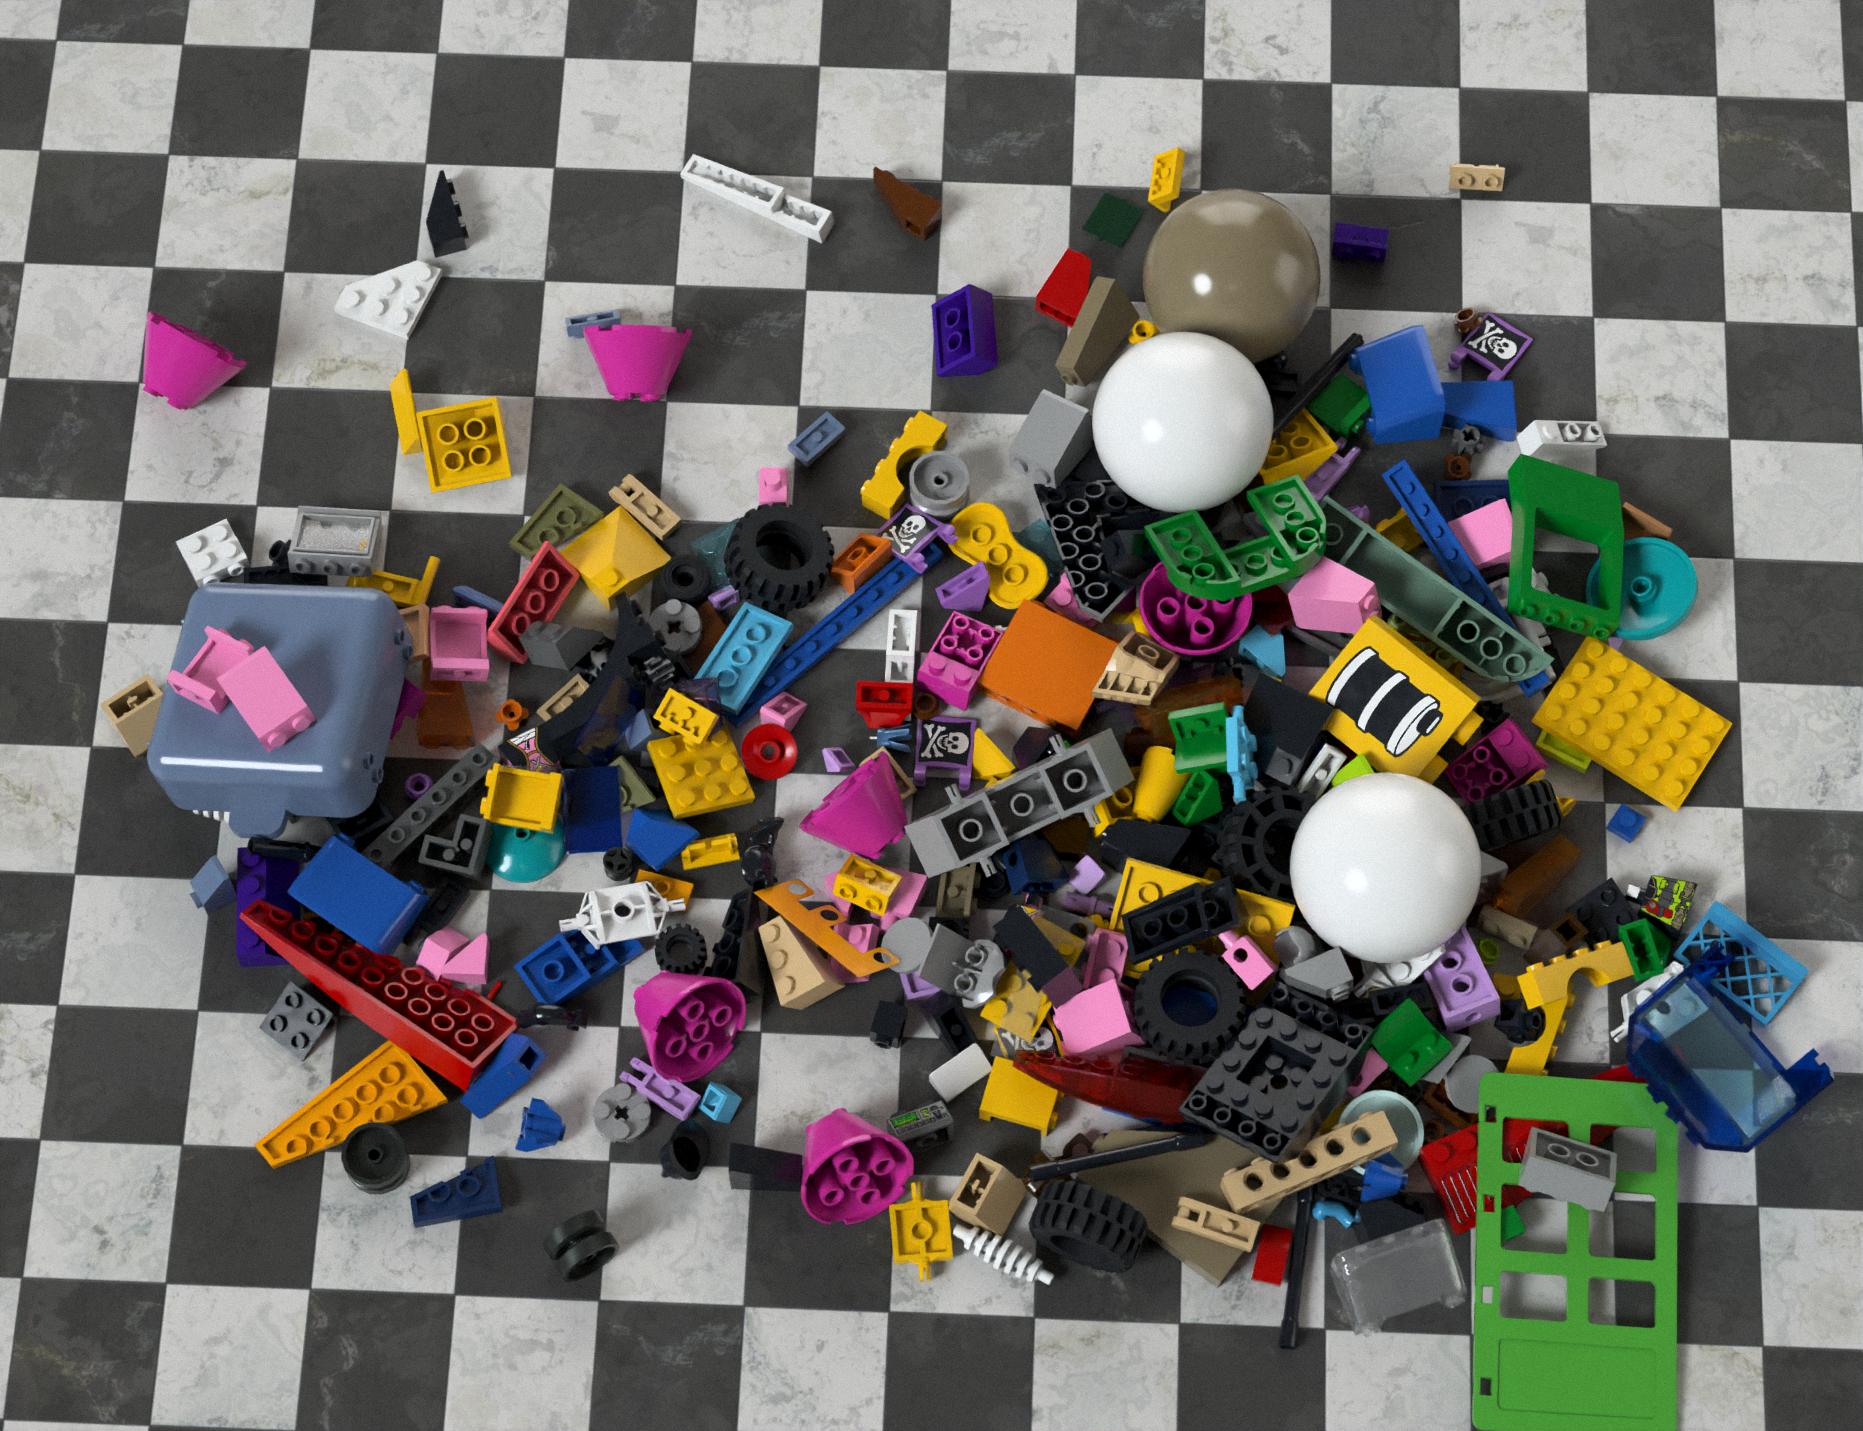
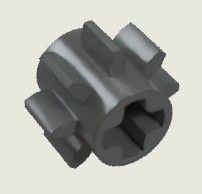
M1466 423L1461 431L1459 429L1454 430V439L1452 440L1451 447L1457 448V456L1469 454L1472 458L1476 452L1482 454L1484 448L1482 444L1485 443L1486 436L1480 435L1479 426H1468Z

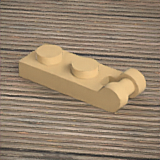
M631 474L626 475L622 479L623 483L620 486H614L609 491L610 497L616 503L621 504L662 541L682 524V519ZM629 491H634L630 497L626 495Z
M1187 1197L1179 1198L1177 1205L1179 1211L1177 1216L1173 1217L1172 1227L1251 1252L1260 1222ZM1191 1212L1199 1213L1197 1222L1188 1220Z

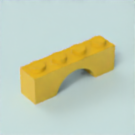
M920 410L914 418L910 417L905 424L904 433L901 438H896L891 444L890 453L887 458L881 459L877 464L874 477L871 481L868 479L863 484L860 494H862V506L887 520L892 518L905 500L904 487L897 478L900 469L913 459L920 458L922 455L932 451H939L948 438V425Z
M1607 940L1593 945L1595 951L1589 952L1588 947L1571 952L1573 957L1567 960L1564 954L1550 959L1549 966L1544 967L1543 962L1526 967L1528 973L1517 976L1528 1010L1567 997L1568 981L1574 972L1586 976L1595 987L1634 975L1624 943L1620 942L1612 945L1611 941Z
M1568 981L1567 997L1536 1007L1537 1010L1544 1014L1542 1036L1531 1045L1513 1047L1504 1073L1536 1076L1548 1075L1549 1071L1544 1069L1546 1060L1553 1061L1558 1045L1554 1044L1553 1041L1556 1034L1561 1036L1567 1021V1019L1562 1018L1565 1009L1571 1010L1576 996L1575 993L1571 992L1574 982Z

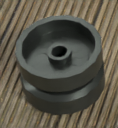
M382 1122L365 1123L357 1126L350 1132L342 1145L341 1160L351 1182L359 1190L369 1194H385L395 1190L405 1181L410 1170V1155L401 1135L393 1127Z
M596 1210L582 1212L563 1222L542 1243L550 1259L559 1260L556 1268L564 1282H573L589 1276L607 1264L620 1249L612 1233L603 1232L606 1224Z

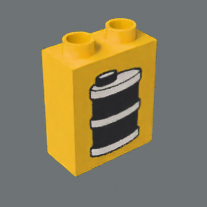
M1373 614L1366 620L1308 693L1309 696L1336 709L1326 730L1356 754L1360 755L1363 753L1368 763L1380 773L1405 774L1419 778L1431 785L1449 764L1437 753L1450 736L1463 746L1484 720L1472 710L1481 697L1376 614Z

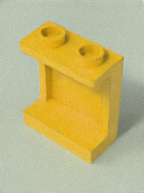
M494 763L493 770L488 769L485 785L489 787L487 798H482L480 814H484L483 819L488 820L492 824L554 834L564 777L559 773L550 772V774L504 767Z
M995 1056L980 1105L979 1119L991 1121L992 1117L1039 1129L1041 1130V1135L1047 1137L1049 1128L1055 1129L1059 1112L1054 1111L1057 1101L1062 1103L1067 1086L1062 1085L1063 1074Z

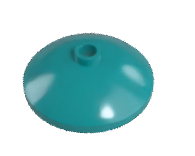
M558 816L554 834L493 824L495 827L485 861L489 868L499 877L515 883L535 882L551 874L561 863L566 851L567 840L564 826ZM520 832L527 833L524 838H519L517 835Z

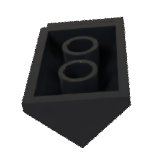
M1229 876L1204 887L1196 882L1121 915L1129 955L1133 965L1240 927L1249 916Z

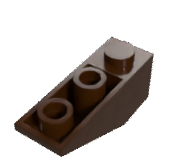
M875 167L873 169V183L902 229L925 241L942 219V204L935 197L926 196L919 192L912 184L896 179L891 172L887 170L882 171Z

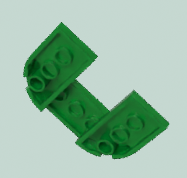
M1296 474L1247 491V500L1270 534L1223 551L1196 509L1144 526L1145 536L1167 569V578L1180 591L1191 596L1227 601L1231 598L1243 596L1307 573L1319 562L1325 552L1327 545L1326 519L1322 509L1299 475Z

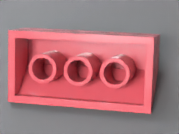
M549 541L543 543L488 629L487 645L503 661L521 664L526 662L528 655L519 637L533 622L550 623L580 577V574Z

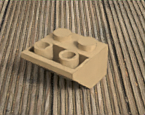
M146 674L101 703L106 718L136 759L148 752L147 741H151L163 693L149 674Z
M976 1153L949 1201V1213L983 1231L992 1232L991 1235L994 1237L996 1235L1003 1237L1027 1190L1024 1184L1004 1166Z

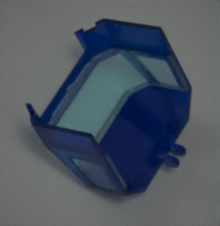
M1716 938L1630 1012L1626 1059L1629 1063L1626 1064V1067L1637 1079L1640 1076L1644 1078L1649 1084L1646 1090L1653 1097L1652 1100L1656 1104L1663 1101L1668 1106L1664 1114L1676 1124L1680 1121L1688 1129L1685 1135L1696 1147L1701 1144L1704 1149L1748 1153L1834 1082L1835 1079L1833 1071L1825 1062L1819 1065L1815 1060L1819 1054L1814 1048L1809 1050L1786 1070L1710 983L1711 979L1736 959L1731 953L1725 956L1721 952L1725 947Z

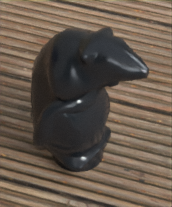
M780 817L758 819V823L751 827L746 834V842L741 857V872L744 880L750 886L756 887L757 890L771 887L774 883L778 882V878L775 876L776 862L769 852L773 850L778 837V831L784 823V819Z

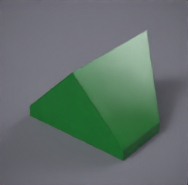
M1207 769L1195 771L1170 812L1185 827L1189 828L1222 811L1218 780Z
M1646 918L1619 926V943H1624L1634 971L1632 977L1635 982L1663 974L1673 940L1647 921Z

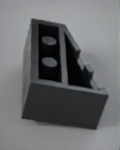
M1018 906L993 926L999 935L995 938V941L1004 952L1008 950L1012 952L1014 957L1011 958V961L1021 973L1026 970L1030 975L1027 979L1037 993L1042 991L1055 1009L1059 1008L1083 989L1070 966L1021 906Z

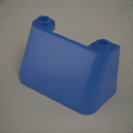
M1410 326L1355 348L1353 354H1349L1350 370H1354L1356 375L1363 376L1372 408L1371 416L1366 419L1368 434L1373 436L1374 444L1439 438L1445 414V397L1424 326Z
M343 832L339 835L332 834L294 880L287 892L371 951L380 955H393L430 897L423 893L425 888L414 880H410L409 883L400 881L356 851L357 848L353 845L355 840Z

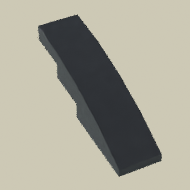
M1422 982L1369 991L1368 998L1340 1002L1339 1008L1335 1010L1375 1029L1408 998L1414 1001L1422 1013L1432 1010L1433 1004L1427 983Z

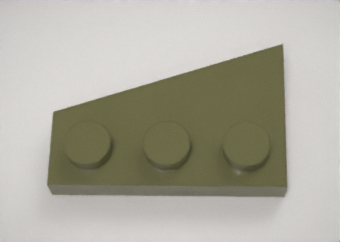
M560 483L509 542L510 548L532 562L545 541H549L555 548L604 518V512Z
M622 755L559 805L558 813L574 831L654 802L657 798Z

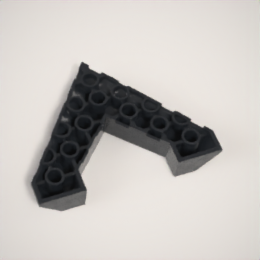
M1112 479L1097 480V482H1061V486H1058L1056 489L1046 487L1045 484L1041 483L1034 484V490L1080 612L1101 623L1121 625L1136 609V585L1113 574L1112 570L1108 568L1099 543L1118 530H1144V526L1161 521L1160 510L1135 500L1124 492ZM1226 502L1204 511H1198L1209 531L1217 525Z

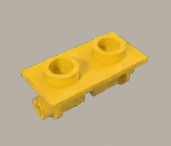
M735 833L695 840L681 851L684 870L740 860Z

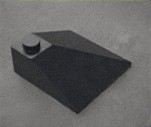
M1260 672L1243 709L1244 723L1252 735H1255L1257 741V751L1253 752V762H1256L1257 769L1289 786H1296L1307 771L1336 709Z

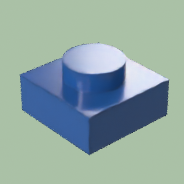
M1622 803L1606 829L1631 843L1645 823L1646 817Z

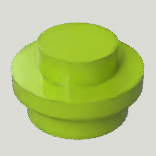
M1489 938L1478 939L1474 942L1484 966L1493 965L1499 956L1498 945Z

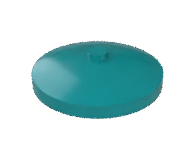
M1644 537L1624 541L1620 625L1612 633L1613 636L1634 641L1657 638L1674 630L1688 617L1698 596V578L1690 558L1682 549L1671 542L1658 538ZM1600 558L1593 565L1588 575L1585 589L1587 604L1598 607Z

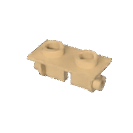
M1456 162L1455 165L1450 164L1449 188L1502 191L1505 168L1499 167L1498 164H1495V166L1479 165V167L1472 164H1459V162Z

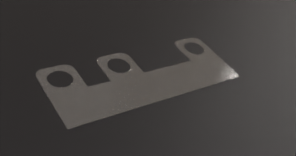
M1039 904L1033 921L1056 950H1058L1060 942L1079 948H1087L1090 945L1095 930V923L1090 919ZM1077 922L1085 924L1088 928L1087 937L1081 941L1072 939L1069 934L1070 927ZM1069 965L1077 979H1079V969ZM1017 970L990 1055L1049 1070L1055 1054L1054 1044L1030 1036L1043 992L1037 993L1027 980L1030 975L1026 970L1022 973ZM1041 1045L1047 1049L1048 1058L1044 1063L1035 1064L1031 1061L1029 1054L1034 1046Z

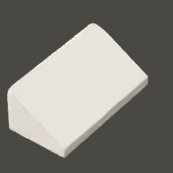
M1325 744L1296 785L1299 792L1302 793L1306 790L1316 796L1315 799L1318 800L1347 756L1336 747Z
M973 1043L929 1075V1082L947 1104L991 1073L992 1066L977 1043Z

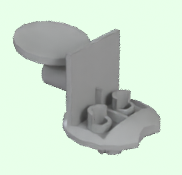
M906 917L896 921L885 933L881 944L882 948L887 949L900 960L899 964L889 967L890 969L901 974H910L918 971L917 977L954 997L963 1008L975 1009L988 1003L996 995L998 980L1007 969L1006 956L1001 947L994 942L980 939L971 942L938 923L933 933L929 925L918 918ZM881 953L885 963L891 962L889 955Z
M1427 1011L1423 1013L1430 1024L1454 1048L1420 1079L1438 1084L1442 1079L1445 1080L1447 1096L1455 1107L1464 1112L1479 1113V1080L1488 1072L1499 1073L1498 1069L1492 1061L1481 1055L1467 1054L1459 1057L1472 1039L1469 1036L1442 1030L1440 1022L1432 1012Z

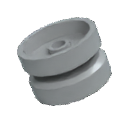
M932 451L922 455L914 462L909 473L910 502L913 507L938 521L951 520L966 508L969 501V470L963 460L957 455L946 451Z

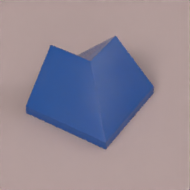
M635 808L625 847L653 869L659 871L698 838L700 834L683 820H675L669 810Z

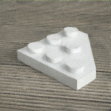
M416 260L345 286L334 307L335 313L409 339L442 276V270Z

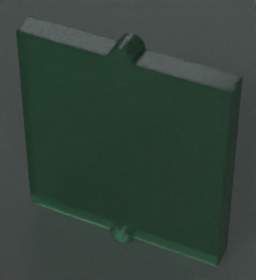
M1105 192L1083 225V230L1099 237L1100 241L1105 240L1122 248L1143 215L1144 210L1127 203L1126 199L1121 200Z

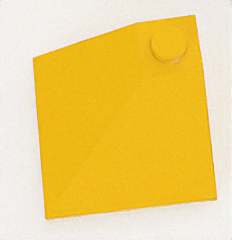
M492 397L416 412L431 493L512 478L501 399Z
M1304 407L1271 442L1268 454L1258 474L1263 477L1265 485L1296 474L1304 481L1338 450L1337 445Z
M622 505L559 552L580 574V581L610 612L617 608L615 596L625 592L628 597H631L662 572L664 565L672 559Z

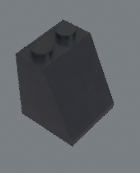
M1118 818L1113 826L1109 824L1101 836L1103 840L1100 847L1102 851L1101 862L1122 875L1128 857L1177 871L1189 854L1192 831L1187 828Z

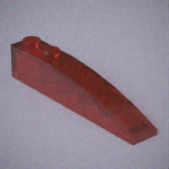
M1020 1049L1015 1051L1013 1067L1066 1095L1099 1107L1130 1114L1137 1119L1154 1118L1166 1124L1183 1122L1184 1116L1179 1114L1178 1109L1187 1099L1191 1072L1189 1067L1124 1057L1123 1062L1109 1061V1056L1097 1055L1096 1060H1085L1080 1054L1069 1053L1062 1058H1056L1054 1052Z

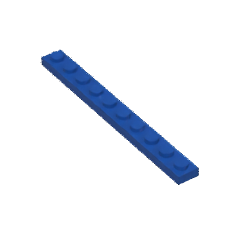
M1403 459L1383 473L1384 480L1454 587L1520 633L1408 462ZM1543 670L1539 674L1522 681H1517L1526 697L1531 698L1550 685L1552 681Z
M932 541L919 553L924 556L925 560L923 562L928 565V568L921 574L916 572L908 563L896 557L773 660L738 715L718 707L719 712L738 730L754 717L763 705L786 690L943 558V552Z

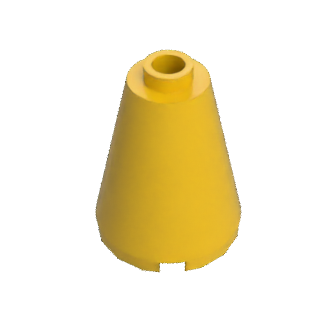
M1153 746L1149 747L1143 754L1132 810L1135 821L1159 824L1176 803L1194 773H1176L1174 769L1175 756L1171 754L1173 749Z

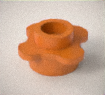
M509 699L501 706L500 711L496 712L495 718L498 722L506 724L509 730L515 731L519 728L520 722L528 718L529 711L527 708H522L514 699Z

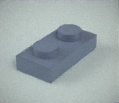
M618 309L565 318L568 337L574 336V338H585L583 335L584 327L599 325L600 328H612V325H621Z
M826 411L788 445V451L808 467L846 434V428Z

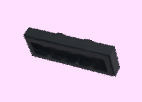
M289 564L243 568L244 583L329 586L328 575L290 573Z

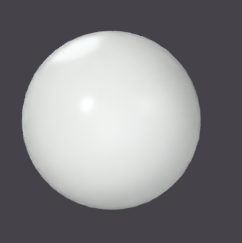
M1171 332L1140 342L1126 351L1109 369L1102 380L1094 403L1092 417L1093 438L1099 459L1111 479L1129 496L1144 505L1162 511L1185 513L1196 509L1198 512L1229 501L1247 487L1257 475L1265 461L1272 440L1273 408L1267 387L1254 365L1236 348L1220 339L1201 333Z
M1389 772L1372 773L1352 778L1337 785L1324 794L1308 811L1299 826L1292 845L1290 857L1291 885L1295 900L1305 920L1319 937L1333 948L1339 947L1342 953L1364 961L1397 963L1418 958L1437 949L1448 941L1464 924L1476 902L1481 880L1480 849L1474 830L1460 807L1443 791L1413 776Z

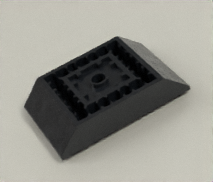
M1275 980L1239 1028L1238 1032H1236L1178 1109V1112L1276 1165L1296 1159L1362 1070L1375 1030ZM1277 1081H1285L1287 1083V1086L1283 1089L1277 1090L1272 1088V1085Z

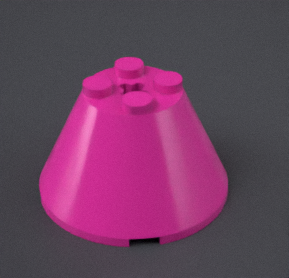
M149 311L146 317L143 383L145 386L143 390L156 397L165 396L169 398L167 403L179 410H187L188 407L193 408L241 372L247 363L243 359L239 361L232 359L234 353L179 323L176 325L168 321L165 316Z
M598 325L584 327L583 335L609 394L613 395V401H629L633 397H640V402H656V400H660V396H664L692 338V330L685 328L684 332L677 333V327L612 325V328H600Z
M1161 561L1153 568V571L1143 582L1139 606L1146 628L1158 642L1180 656H1199L1221 651L1233 644L1243 634L1252 613V595L1248 593L1227 601L1191 596L1180 591L1167 578V569Z
M882 751L878 754L880 757L878 761L875 762L871 758L823 798L824 803L815 811L811 810L798 827L807 834L861 858L869 859L871 862L879 858L884 853L883 849L888 845V842L895 844L906 834L904 826L908 823L888 755Z
M663 970L651 978L645 985H640L636 988L633 994L636 1000L634 1006L635 1015L652 1066L660 1076L668 1081L690 1082L712 1071L731 1052L734 1047L731 1042L737 1030L742 1031L746 1017L744 995L735 984L724 978L671 973L668 970Z
M845 1108L835 1109L831 1114L821 1118L816 1123L810 1124L806 1128L807 1137L801 1199L806 1211L815 1220L831 1225V1221H844L846 1225L858 1223L886 1210L906 1190L904 1184L909 1176H913L914 1161L908 1147L901 1140L855 1114L847 1112Z

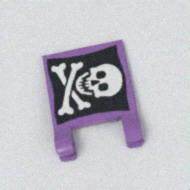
M1487 312L1482 318L1483 323L1473 330L1451 354V360L1448 365L1458 370L1468 356L1492 371L1487 377V381H1502L1530 346L1533 339L1490 312Z
M908 503L873 534V536L889 539L892 543V555L908 563L920 574L928 568V565L923 562L925 558L919 552L937 535L949 545H953L959 539L954 534L956 530L952 525L943 524Z
M936 716L930 720H920L914 786L924 787L926 769L932 768L960 771L959 790H970L976 720Z

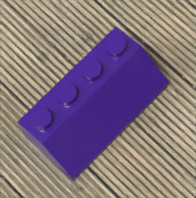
M247 847L237 849L236 956L241 967L290 965L286 959L240 918V913L255 900L260 899L292 913V918L299 920V901L287 892L294 880L299 876L300 863L297 860L249 855Z

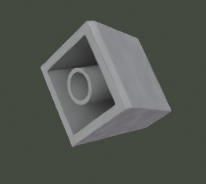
M1043 389L1008 449L1010 468L1019 474L1027 475L1041 484H1046L1056 489L1092 448L1089 409Z

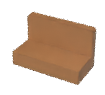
M1624 503L1621 509L1624 541L1650 537L1669 542L1673 531L1670 527L1631 504Z

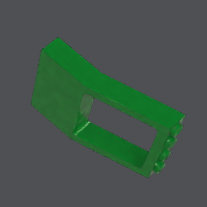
M1520 454L1508 470L1513 521L1507 613L1607 641L1620 625L1624 526L1618 483ZM1535 527L1599 546L1601 552L1598 607L1539 591L1532 587Z

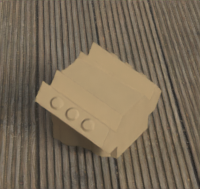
M1131 629L1116 647L1105 671L1094 687L1091 697L1150 706L1153 699L1167 685L1169 679H1172L1179 667L1181 656L1173 650L1152 641L1145 634Z

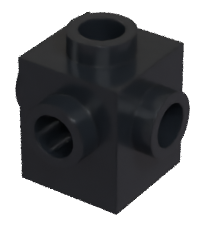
M1524 999L1501 1000V1014L1496 1016L1494 1027L1505 1034L1507 1039L1513 1043L1523 1044L1524 1041H1537L1544 1014L1536 1008L1528 1010Z

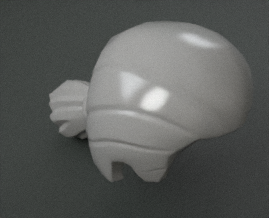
M1288 926L1281 929L1276 934L1278 938L1273 942V949L1283 964L1279 970V977L1284 981L1285 969L1316 956V943L1313 936L1298 926Z

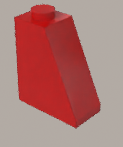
M1067 248L1037 294L1035 310L1072 328L1089 292L1091 259L1080 251L1075 252Z

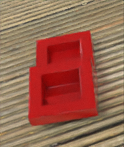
M1269 1224L1263 1225L1251 1280L1278 1287L1281 1286L1293 1230Z

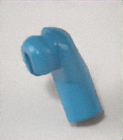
M1320 1200L1316 1203V1207L1312 1209V1215L1319 1221L1325 1220L1327 1216H1332L1347 1229L1353 1225L1355 1216L1339 1201Z

